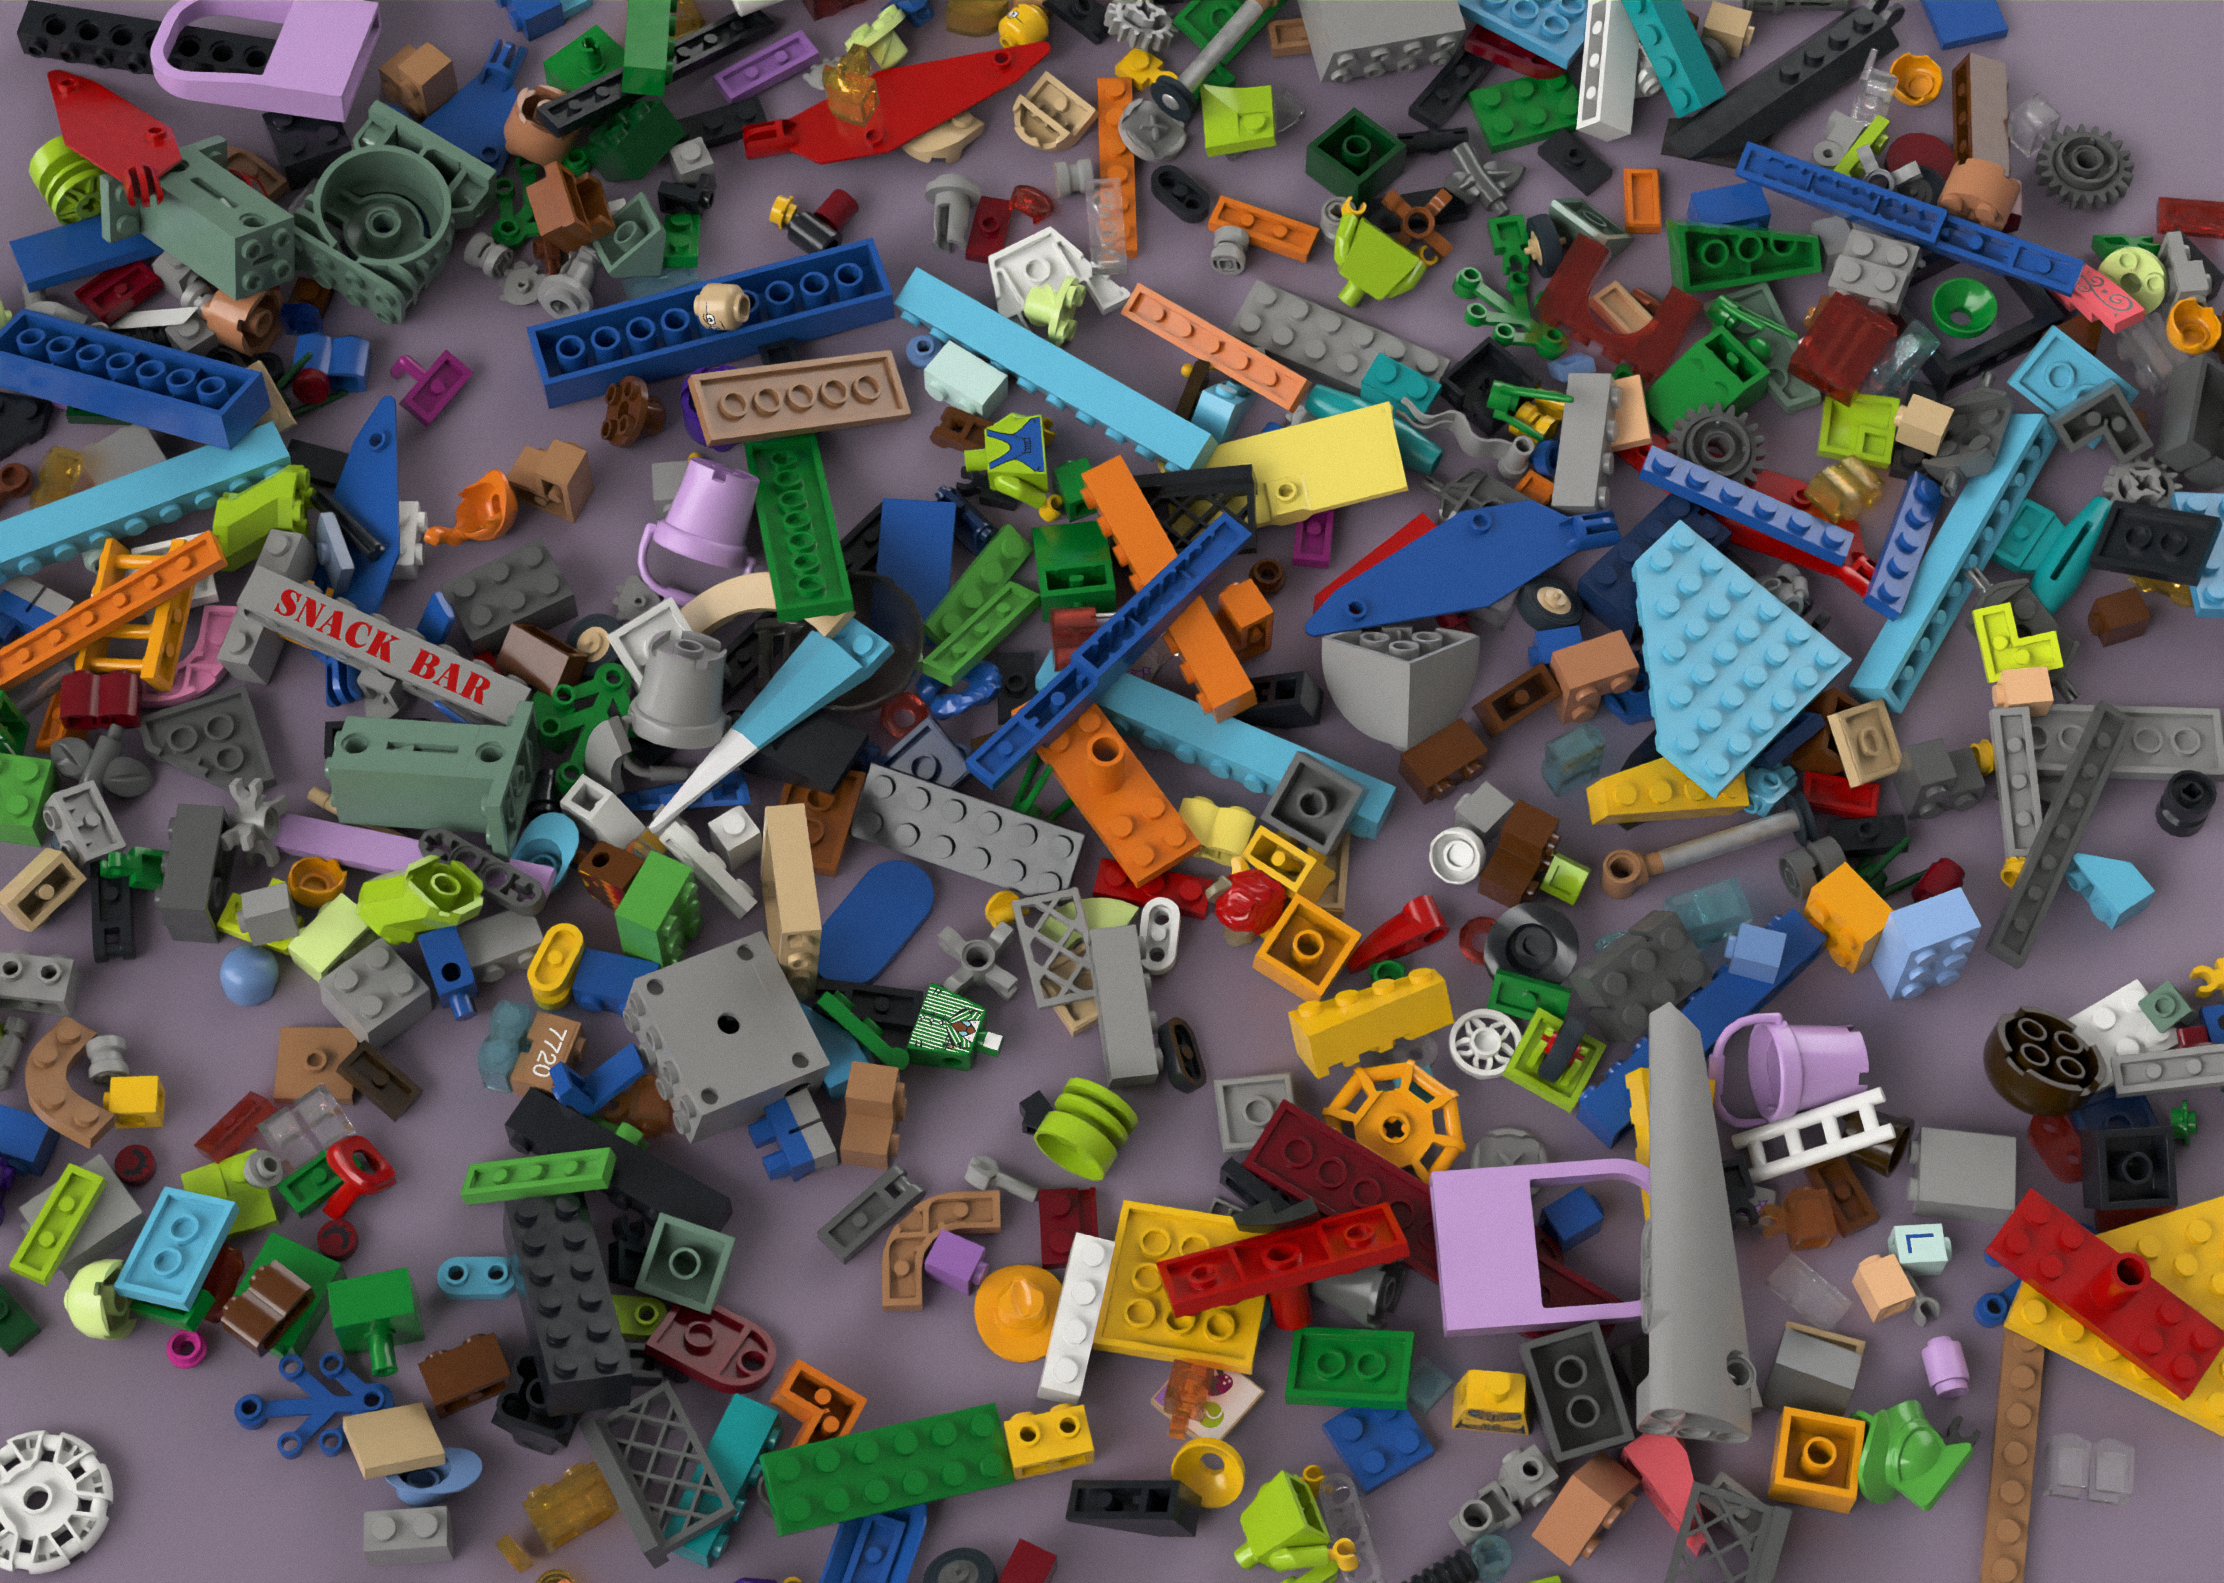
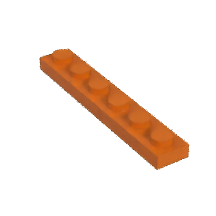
M1132 77L1097 78L1098 112L1100 113L1098 116L1102 259L1137 258L1134 154L1123 143L1118 131L1119 118L1127 105L1132 102Z
M1137 283L1120 312L1125 317L1194 357L1210 362V366L1293 414L1312 384L1311 381L1140 283Z

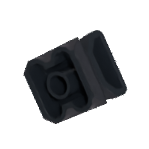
M527 1347L521 1349L520 1354L513 1361L512 1373L504 1392L497 1399V1409L491 1423L511 1433L517 1445L546 1455H553L558 1447L567 1448L576 1424L585 1412L548 1417L532 1349Z

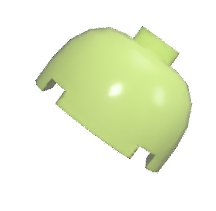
M105 1259L94 1261L78 1270L64 1296V1305L72 1323L84 1335L103 1340H123L134 1329L137 1318L128 1320L131 1310L129 1307L134 1299L119 1296L113 1288L124 1266L122 1264L124 1260Z

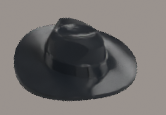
M1536 901L1523 902L1506 910L1491 927L1484 946L1485 967L1493 981L1498 968L1560 985L1573 970L1579 955V938L1571 921L1557 908Z

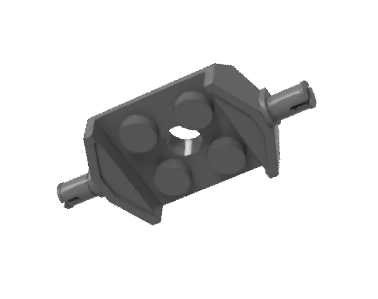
M1984 371L1981 372L1978 385L1973 390H1969L1943 403V405L1954 409L1949 429L1937 455L1933 459L1928 460L1927 458L1922 460V465L1928 474L1936 480L1943 482L1940 493L1945 497L1955 496L1959 481H1964L1967 477L1985 475L1995 463L2014 402L2006 391L1992 389L1996 376L1990 371H1986V373Z
M1478 468L1467 470L1453 482L1448 481L1446 485L1426 474L1425 479L1423 478L1420 484V488L1434 494L1441 501L1438 525L1461 511L1532 500Z
M1977 565L1967 571L1964 576L1979 591L1976 595L1978 599L1965 622V626L1978 641L1972 611L2010 602L2016 628L2024 630L2028 636L2056 630L2064 667L2048 671L2051 688L2055 686L2067 704L2081 694L2078 693L2066 678L2067 675L2065 673L2080 644L2077 640L2072 643L2027 587L2029 580L2025 577L1994 585L1989 583Z

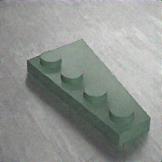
M1767 281L1726 295L1745 308L1789 329ZM1717 298L1700 304L1699 311L1711 326L1714 322L1707 318V312ZM1743 321L1734 331L1727 329L1743 346L1746 341L1754 337L1763 338L1769 343L1771 356L1763 364L1771 372L1766 390L1786 414L1821 403V394L1795 340L1766 326L1764 331H1760Z

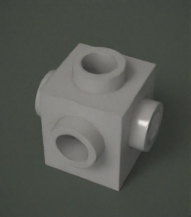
M1534 1444L1525 1451L1522 1447L1516 1448L1502 1459L1503 1465L1501 1466L1497 1481L1507 1499L1514 1503L1520 1513H1523L1532 1506L1539 1508L1554 1497V1491L1559 1479L1557 1475L1559 1469L1547 1452L1542 1454ZM1529 1470V1472L1532 1474V1477L1527 1476L1525 1472Z

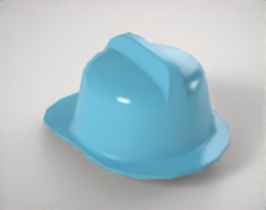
M557 812L541 814L532 820L524 830L512 852L511 859L554 867L557 875L550 891L551 894L557 891L566 881L568 868L579 845V830L574 821L565 814Z

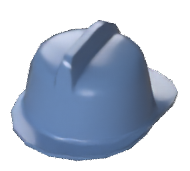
M443 1448L445 1451L444 1465L384 1477L390 1485L395 1487L397 1497L408 1506L415 1508L434 1507L454 1492H459L474 1484L483 1471L482 1460L476 1453L467 1449Z

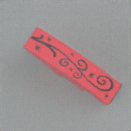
M2086 264L2072 298L2048 290L2069 312L2078 309L2091 323L2100 320L2113 334L2144 320L2145 309L2114 282Z

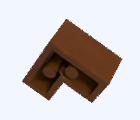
M1518 799L1501 828L1498 847L1480 876L1478 893L1508 908L1525 901H1533L1541 884L1537 881L1542 871L1547 873L1554 856L1557 854L1555 851L1562 837L1557 834L1560 819Z

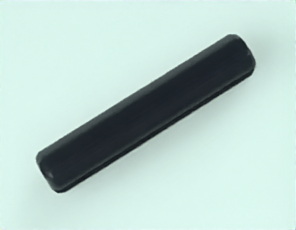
M324 488L317 489L315 494L310 496V503L320 513L333 512L335 514L342 534L370 561H377L379 556L384 554V546Z

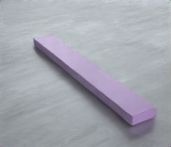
M286 812L280 816V829L277 837L271 840L281 853L300 857H320L327 861L337 859L339 865L382 874L407 869L410 863L423 858L418 847L419 840ZM433 844L430 847L432 851L435 848H438L446 852L448 857L450 855V853L446 850L445 846L442 844L439 846ZM472 856L466 857L460 862L469 869H472L477 863V858ZM510 859V862H506L536 879L541 884L548 899L557 875L554 867ZM497 873L489 878L487 885L493 888L502 886L507 880V875ZM517 886L514 890L519 894L522 902L526 898L532 900L535 897L533 892L529 896L519 892Z

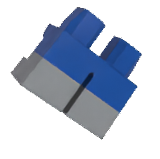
M24 575L11 579L0 595V644L8 645L16 633L24 636L77 606L75 601L49 588L45 589L42 584Z
M807 1088L764 1107L765 1117L748 1125V1132L756 1149L776 1142L779 1151L762 1157V1162L770 1181L791 1175L793 1181L796 1182L803 1178L804 1174L822 1167L823 1171L838 1166L837 1151L823 1121H821L819 1112Z

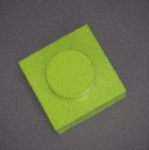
M1558 852L1554 856L1539 889L1574 906L1592 869Z

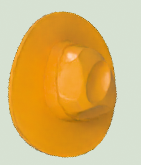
M1033 1265L1007 1266L987 1276L977 1291L974 1304L976 1326L987 1347L999 1357L1011 1362L1029 1363L1046 1357L1062 1289L1059 1280L1047 1270Z

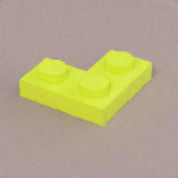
M2010 602L1972 611L1988 684L1997 682L2002 670L2047 666L2049 671L2064 667L2056 630L2018 638Z

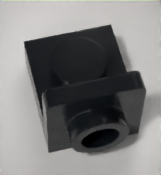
M703 173L699 178L696 188H691L683 183L661 181L657 191L660 212L671 215L677 213L700 214L701 219L705 209L709 210L712 207L715 195L714 189L710 187L709 175Z

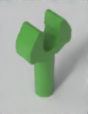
M595 1114L587 1118L644 1151L650 1145L642 1140L644 1134L624 1121L618 1126Z

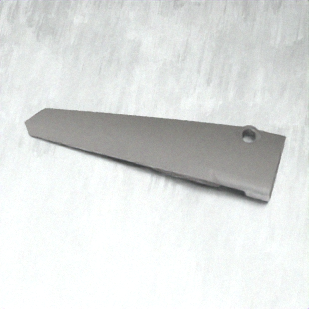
M1667 1002L1648 1016L1650 1218L1646 1221L1641 1236V1325L1643 1332L1649 1334V1373L1637 1386L1636 1429L1642 1433L1732 1444L1744 1443L1752 1439L1751 1387L1756 1381L1757 1374L1754 1365L1749 1359L1732 1224L1701 1033L1672 1003ZM1729 1374H1732L1737 1379L1739 1386L1734 1384Z

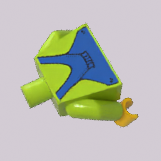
M1015 412L1010 413L993 426L984 429V449L964 450L966 472L987 470L990 489L999 491L1035 509H1039L1041 518L1047 522H1054L1062 515L1060 511L1055 510L1063 504L1062 497L1053 494L1046 498L1045 494L1049 493L1045 446H1048L1057 436L1056 432L1049 431L1053 426L1051 418H1042L1041 414L1026 416Z

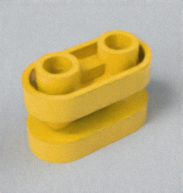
M560 923L551 927L547 931L528 968L527 977L534 1001L542 1009L558 1010L569 1002L573 994L572 987L585 944L581 931L572 924Z

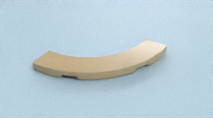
M769 572L751 573L731 578L699 594L680 610L691 630L709 636L721 626L734 620L735 616L748 612H776ZM856 612L842 613L837 616H820L804 620L813 625L824 637L833 639Z

